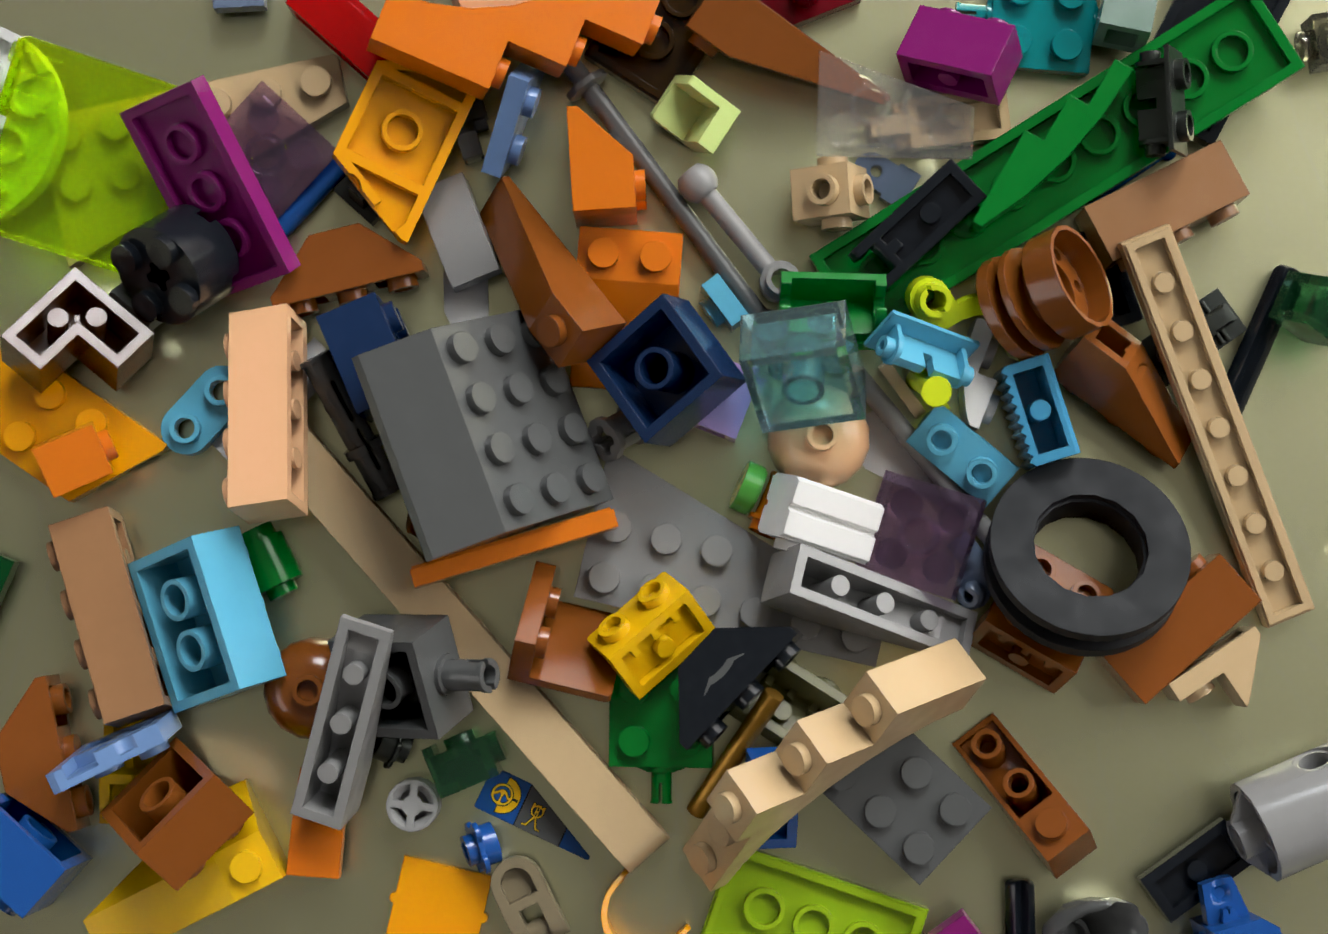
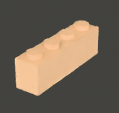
M287 303L229 313V333H226L223 339L224 352L228 360V380L223 384V397L228 408V428L223 431L222 436L223 448L228 457L227 477L222 482L224 502L229 510L248 524L308 516L307 374L300 366L301 363L307 360V323L299 315H296V312Z

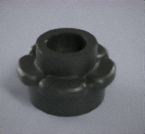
M376 737L372 758L384 762L383 767L389 769L395 761L404 763L409 755L414 739Z

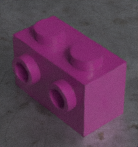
M920 5L896 56L907 85L1000 106L1023 54L1015 25L999 18L991 17L985 19L961 14L959 11L948 7L938 9Z

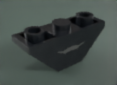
M790 626L714 628L678 666L680 744L686 750L696 749L700 744L705 749H708L728 728L722 720L736 706L742 711L745 710L762 693L764 687L759 681L773 667L778 672H781L799 654L801 649L795 643L803 634L797 628Z

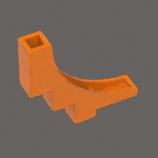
M386 0L366 51L483 100L490 86L499 90L503 83L511 60L502 57V55L559 78L567 64L575 68L580 60L587 38L579 34L633 57L643 43L649 46L652 45L663 17L655 14L660 0H530L511 6L481 8L435 4L423 0Z

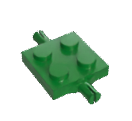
M678 667L640 700L629 691L616 674L611 700L609 701V767H637L646 772H651L650 803L659 804L661 802L662 783V804H671L672 773L684 768H713L714 743L708 749H705L700 744L696 749L686 750L680 744Z

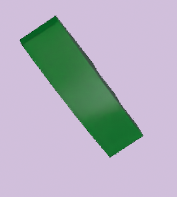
M1115 59L1089 104L1070 94L1044 140L1025 130L969 229L976 233L981 232L1022 203L1058 170L1097 125L1133 71V68Z

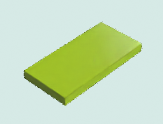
M757 850L725 886L714 891L700 934H921L929 909Z

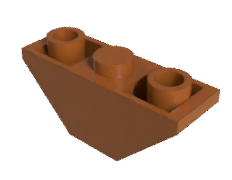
M355 223L308 235L296 255L301 266L283 276L270 299L272 306L287 303L296 312V315L304 318L319 313L318 305L338 300L339 306H342L368 295L369 292L388 288L389 294L414 290L419 287L418 280L428 278L429 274L427 267L421 259L364 225Z
M59 674L37 677L33 680L0 731V771L6 794L68 833L91 825L89 816L94 814V801L89 786L87 784L82 785V782L54 795L45 776L82 746L79 736L71 733L68 714L73 711L70 689L66 683H61Z

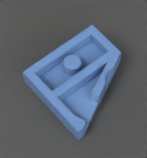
M520 63L509 74L481 172L501 178L511 165L519 166L528 137L522 134L528 118L532 119L537 110L542 89L539 87L544 72Z
M172 708L84 744L45 776L54 795L94 776L97 779L113 773L123 767L125 761L139 755L141 760H145L165 751L170 747L168 739L183 726Z

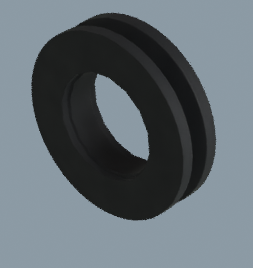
M1090 458L1056 460L1035 467L1019 477L1001 497L995 509L983 549V569L986 583L993 600L1003 615L1018 630L1035 642L1062 653L1086 657L1122 653L1141 645L1154 636L1172 614L1187 584L1191 567V546L1185 524L1167 496L1149 480L1126 467ZM1062 518H1088L1106 524L1126 540L1134 553L1138 570L1136 579L1127 589L1110 596H1085L1067 590L1049 577L1042 568L1035 554V535L1045 525Z

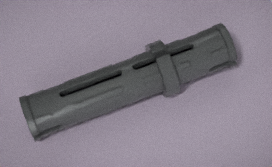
M326 350L301 363V368L307 374L324 409L348 449L344 452V455L348 462H355L372 493L373 500L378 501L399 490L390 462L381 448L383 443L380 435H374L367 420L356 413L330 350Z

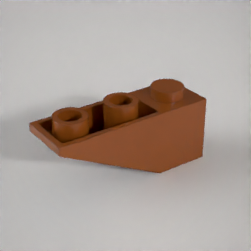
M1112 319L1107 326L1075 339L1054 368L1058 382L1068 392L1078 396L1101 413L1109 423L1119 427L1142 444L1150 454L1162 459L1175 469L1181 462L1191 442V438L1181 413L1142 342Z
M994 713L990 714L952 743L1016 830L1056 879L1097 848L1087 825Z

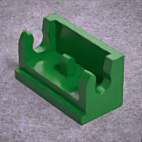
M781 271L777 303L778 348L874 350L865 347L864 341L887 317V308H884L887 288L886 274Z

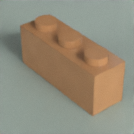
M1220 139L1085 206L1074 220L1080 231H1084L1088 239L1087 242L1101 261L1104 271L1118 265L1120 271L1125 272L1127 270L1117 243L1164 224H1170L1176 242L1179 245L1194 236L1191 228L1207 220L1211 228L1238 215L1240 212L1236 206L1250 193Z

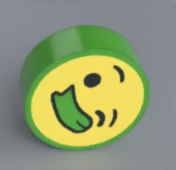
M752 461L747 462L732 493L729 508L744 515L752 511L767 477L768 471H766L765 467Z

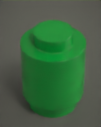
M269 521L242 533L261 596L267 595L270 602H274L298 590L299 587L295 580L304 574L283 532H276L272 522Z

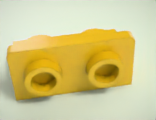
M662 572L656 578L646 582L638 593L617 612L607 616L600 623L599 627L588 636L587 640L607 660L629 691L640 700L677 668L711 633L715 626L690 591L668 573Z

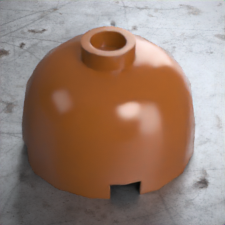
M309 637L289 644L280 652L287 676L264 684L263 695L269 714L281 729L300 739L310 738L331 655L327 642L331 638Z

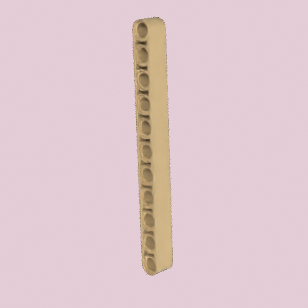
M308 426V509L401 614L448 615L460 659L492 658L497 662L500 670V681L496 690H492V693L469 692L621 865L632 873L667 842L670 836L539 686L507 679L511 654L445 580L415 589L409 570L412 569L411 566L426 562L425 557Z

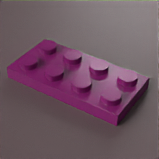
M204 74L119 113L168 208L180 204L193 205L202 209L197 213L198 215L202 216L209 223L216 219L230 235L239 258V273L233 277L231 287H235L229 295L288 274L301 266Z

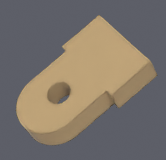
M880 364L878 366L879 370L915 419L923 415L926 410L893 365Z

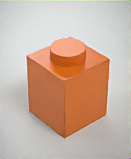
M93 421L34 445L32 448V452L53 498L114 473L111 460L119 457L107 428L97 432Z

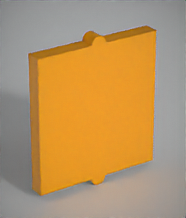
M405 854L397 889L389 896L393 906L386 934H480L482 923L487 922L489 918L485 908L492 874H485L484 872Z

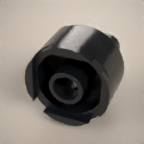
M188 204L175 205L129 231L121 239L119 245L112 249V264L118 270L122 284L132 299V308L141 320L145 322L157 320L170 325L185 323L228 296L235 287H231L233 277L239 273V258L235 245L226 229L216 219L209 223L197 214L202 209Z

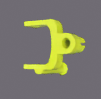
M919 276L913 279L905 291V302L913 317L944 329H948L960 321L973 316L983 315L976 293L965 295L955 300L948 287L941 280L932 276ZM927 290H932L935 293V298L930 305L926 304V298L929 295ZM1005 350V352H1006V354H1007V356H1008L1009 358H1012V359H1014V360H1016V361H1018V362L1022 361V360H1020V359H1018V358H1016V357L1011 356V355ZM925 368L920 374L910 370L906 376V384L909 388L921 394L923 401L932 408L944 405L947 409H950L947 402L952 395V387L946 378L941 376L928 377Z

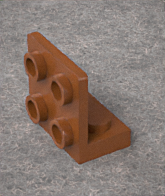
M1034 544L1036 557L1045 573L1063 588L1085 596H1110L1114 594L1113 589ZM994 600L990 608L975 624L972 647L1053 694L1077 674L1085 657L1050 649L1027 637L1003 615Z
M536 561L514 640L507 679L597 701L609 702L617 673L607 660L592 647L587 638L607 616L613 613L559 601L562 589L552 586L556 565Z

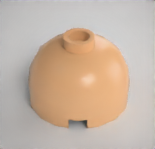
M808 388L791 395L776 409L768 428V451L775 468L780 473L800 476L833 488L847 482L862 467L869 451L870 429L863 411L847 395L830 388Z

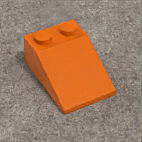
M580 226L577 261L627 322L624 327L663 293L679 298L683 233ZM587 362L571 365L570 383L572 387L607 390Z

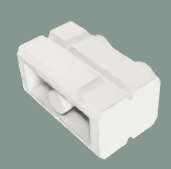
M778 472L773 475L767 494L768 503L764 505L758 525L760 533L775 537L773 548L787 551L789 547L802 543L846 561L864 565L869 562L876 540L874 534L879 530L884 513L882 504L800 476Z

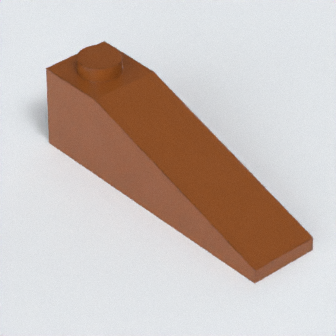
M702 0L684 26L693 33L688 42L711 59L719 52L727 58L875 104L884 105L890 97L886 92L760 0Z
M509 176L501 177L479 214L528 329L558 368L587 362L588 359L617 335L627 322Z

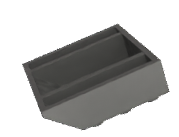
M521 310L430 328L351 358L426 562L573 517L614 499L565 367L558 368L528 329Z

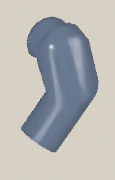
M966 531L947 547L963 566L956 593L957 600L961 606L975 610L984 606L989 601L991 594L984 576L983 550L971 534Z

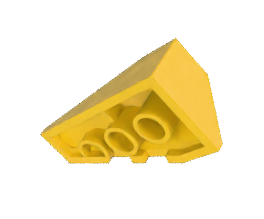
M246 778L229 788L254 813L244 822L241 831L234 838L226 841L206 861L204 868L196 877L188 880L176 891L142 860L83 920L88 933L173 934L286 876L288 859L248 779Z

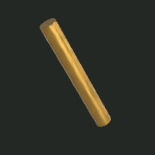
M772 687L764 689L687 805V810L691 815L699 819H703L711 808L706 800L726 770L740 765L746 756V749L752 747L783 701V695L778 690Z

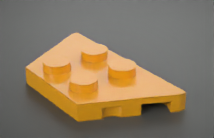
M377 60L331 157L397 241L406 245L476 97L392 61Z
M0 349L1 455L48 487L32 452L34 445L92 421L97 432L107 428L119 454L118 458L111 460L114 473L60 495L67 501L74 503L95 492L99 486L109 481H115L130 473L131 469L169 451L170 448H168L163 439L65 371L42 393L38 392L2 361Z

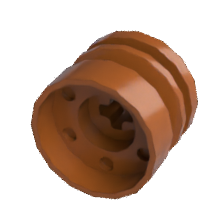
M1067 225L1056 226L1029 239L1023 248H1011L1005 251L1002 256L992 257L984 261L977 270L976 291L979 306L986 323L998 343L1011 356L1022 361L1060 347L1065 338L1068 340L1078 339L1109 324L1113 316V297L1109 280L1101 261L1084 237Z

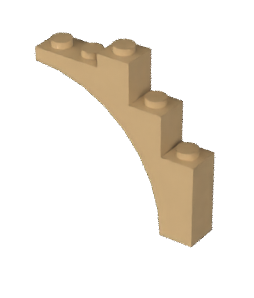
M956 638L866 671L843 703L797 720L775 751L726 770L706 799L711 806L710 811L682 849L689 860L690 866L701 877L710 892L725 886L741 866L800 810L856 768L898 741L941 718L963 709L987 678Z

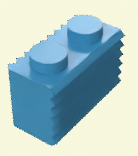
M1049 353L1004 366L994 374L992 379L998 382L995 389L1001 392L1000 400L1004 401L1002 409L1007 411L1005 419L1011 421L1008 428L1014 431L1011 438L1017 441L1014 448L1020 450L1017 457L1023 460L1020 467L1029 470L1081 453Z

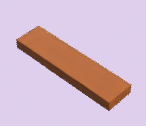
M608 507L436 560L411 566L412 569L409 571L414 587L418 589L616 529L619 525L614 509Z

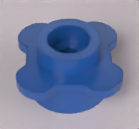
M467 822L465 823L466 835L460 837L466 862L470 867L476 865L479 872L490 873L491 865L502 862V852L496 832L490 822L477 825L476 822L472 824Z

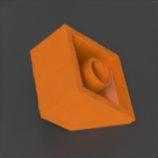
M566 106L572 204L577 229L580 226L611 227L638 225L637 211L647 210L645 169L634 170L633 154L578 106Z

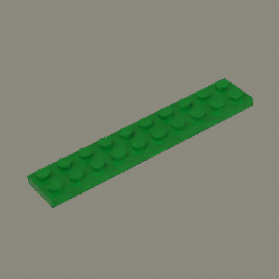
M1216 0L1120 60V62L1133 68V71L1097 125L1064 164L1022 203L981 232L976 233L969 229L982 206V202L886 291L884 308H887V316L892 310L911 315L905 302V291L913 279L919 276H932L941 280L951 290L977 274V270L984 261L992 257L1002 256L1005 251L1011 248L1020 247L1029 239L1044 232L1162 158H1146L1144 148L1139 147L1137 110L1157 108L1156 100L1142 102L1137 100L1134 64L1140 61V52L1158 50L1161 52V58H1164L1163 45L1169 44L1181 52L1183 58L1188 59L1191 68V87L1184 90L1185 110H1190L1192 113L1194 137L1301 71L1305 67L1303 61L1263 0ZM1109 68L956 164L987 196L1024 131L1027 130L1044 140L1069 95L1071 94L1089 104ZM1166 147L1167 155L1168 153L1172 152L1169 150V147ZM921 186L811 254L809 259L817 272L888 274L890 270L871 250L868 251L863 259L856 263L847 255ZM927 290L929 295L926 298V304H929L935 298V293L932 290Z

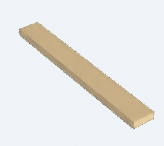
M1164 224L1117 243L1244 580L1262 600L1255 606L1261 625L1270 628L1315 609L1170 224Z

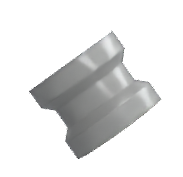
M420 776L409 777L395 785L389 792L386 801V811L390 821L399 829L407 832L420 831L428 827L437 818L442 807L441 794L437 786L429 779Z

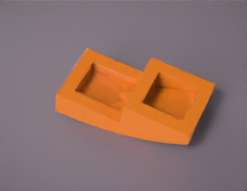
M293 815L286 875L339 879L342 876L346 824L341 830H337Z

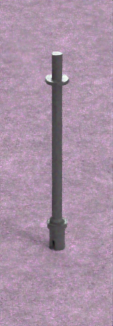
M579 60L575 68L567 64L564 73L574 86L567 93L566 97L570 102L584 98L611 136L633 154L635 168L637 170L645 169V181L712 271L721 276L748 312V319L750 320L749 329L751 330L748 336L753 343L758 341L761 343L772 360L781 369L785 378L809 361L811 357L802 348H778L777 313L774 309H767L600 87L607 76L604 69L599 68L590 73L581 60Z

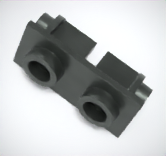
M1169 44L1163 45L1164 58H1161V52L1158 50L1140 52V61L1134 64L1137 100L1139 102L1156 100L1157 108L1137 110L1139 147L1144 148L1146 158L1166 156V147H1169L1170 151L1182 157H1187V142L1193 141L1194 138L1193 116L1190 110H1185L1184 90L1191 87L1189 61L1187 58H1183L1181 52Z

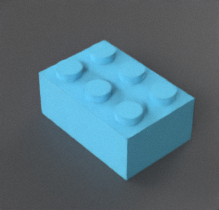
M239 525L189 536L127 564L174 714L228 698L287 676L280 649L274 637L265 602L261 596L249 558V552L245 546Z

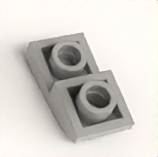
M463 172L436 182L422 212L453 290L459 292L502 274L503 272L495 249L481 220L469 181Z

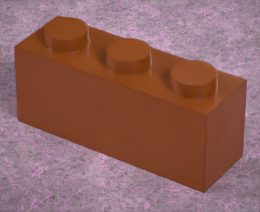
M1198 553L1191 557L1190 574L1187 584L1164 626L1149 640L1133 649L1095 658L1134 702L1147 704L1262 600L1220 553L1208 554L1205 557Z

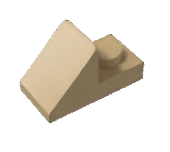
M1240 626L1209 647L1163 688V692L1169 700L1181 702L1186 699L1190 704L1210 693L1215 688L1212 680L1216 678L1235 706L1247 707L1251 696L1261 638L1260 632L1255 626Z

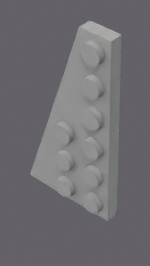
M622 455L621 458L612 462L605 461L603 471L614 499L594 507V512L608 507L614 509L619 527L587 538L574 597L621 608L638 593L646 582L656 578L660 573L666 572L690 591L715 628L795 627L803 634L795 643L801 650L876 667L881 646L880 640L809 622L760 603L771 554L777 553L779 550L626 456Z

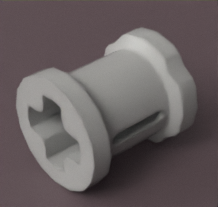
M619 407L617 412L611 416H600L589 423L588 431L596 453L604 461L612 462L621 458L624 450L634 443L644 444V441Z

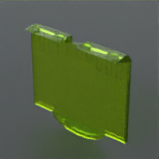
M32 36L20 37L11 45L8 54V61L11 63L2 92H0V115L6 117L0 137V236L119 273L111 261L112 249L119 245L121 239L129 231L168 209L160 190L119 113L173 89L177 85Z

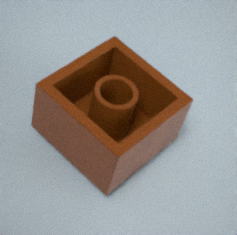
M175 737L169 743L170 747L159 753L100 814L141 860L173 889L178 891L188 880L193 879L202 871L206 861L226 841L234 838L241 831L244 822L254 812L184 743Z

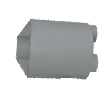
M1328 742L1233 783L1230 786L1233 811L1230 820L1226 822V827L1235 849L1245 861L1278 882L1328 860Z

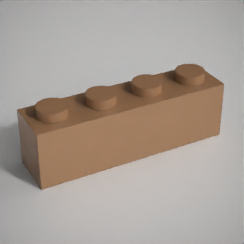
M105 506L48 525L52 541L46 544L47 554L54 570L57 572L61 571L66 590L60 592V599L70 621L75 620L80 639L74 641V649L79 664L84 670L88 669L93 689L88 691V698L95 717L98 720L103 719L104 725L120 728L172 709L127 565L135 561L122 514L109 506Z

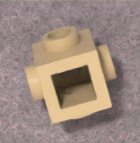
M823 156L817 159V166L790 170L793 221L811 227L821 226L823 232H842L851 230L852 222L870 218L869 205L872 204L874 199V187L871 177L867 174L866 168L849 162L847 156Z

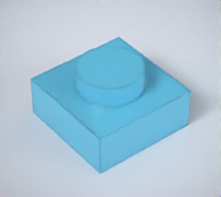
M718 273L701 285L700 292L705 299L700 301L699 305L715 327L724 323L728 330L732 332L747 321L748 312Z

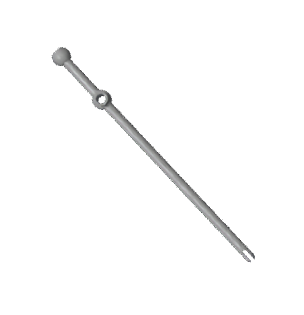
M702 163L695 164L678 179V190L687 201L696 204L701 202L759 272V289L762 295L767 300L778 303L779 289L773 285L771 277L781 275V271L798 272L797 268L790 262L774 260L716 190L718 178L714 170ZM822 349L984 544L991 520L964 489L906 442L915 431L914 427L850 350Z

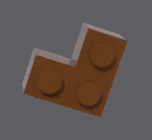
M74 267L0 336L1 357L6 365L40 393L50 386L77 359L117 392L152 358L154 333L80 270Z

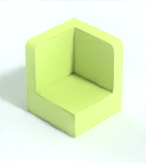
M675 75L650 113V118L694 152L714 154L741 111L696 76Z

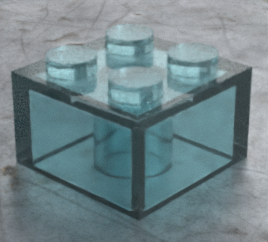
M846 300L741 315L739 363L762 433L866 419V373Z

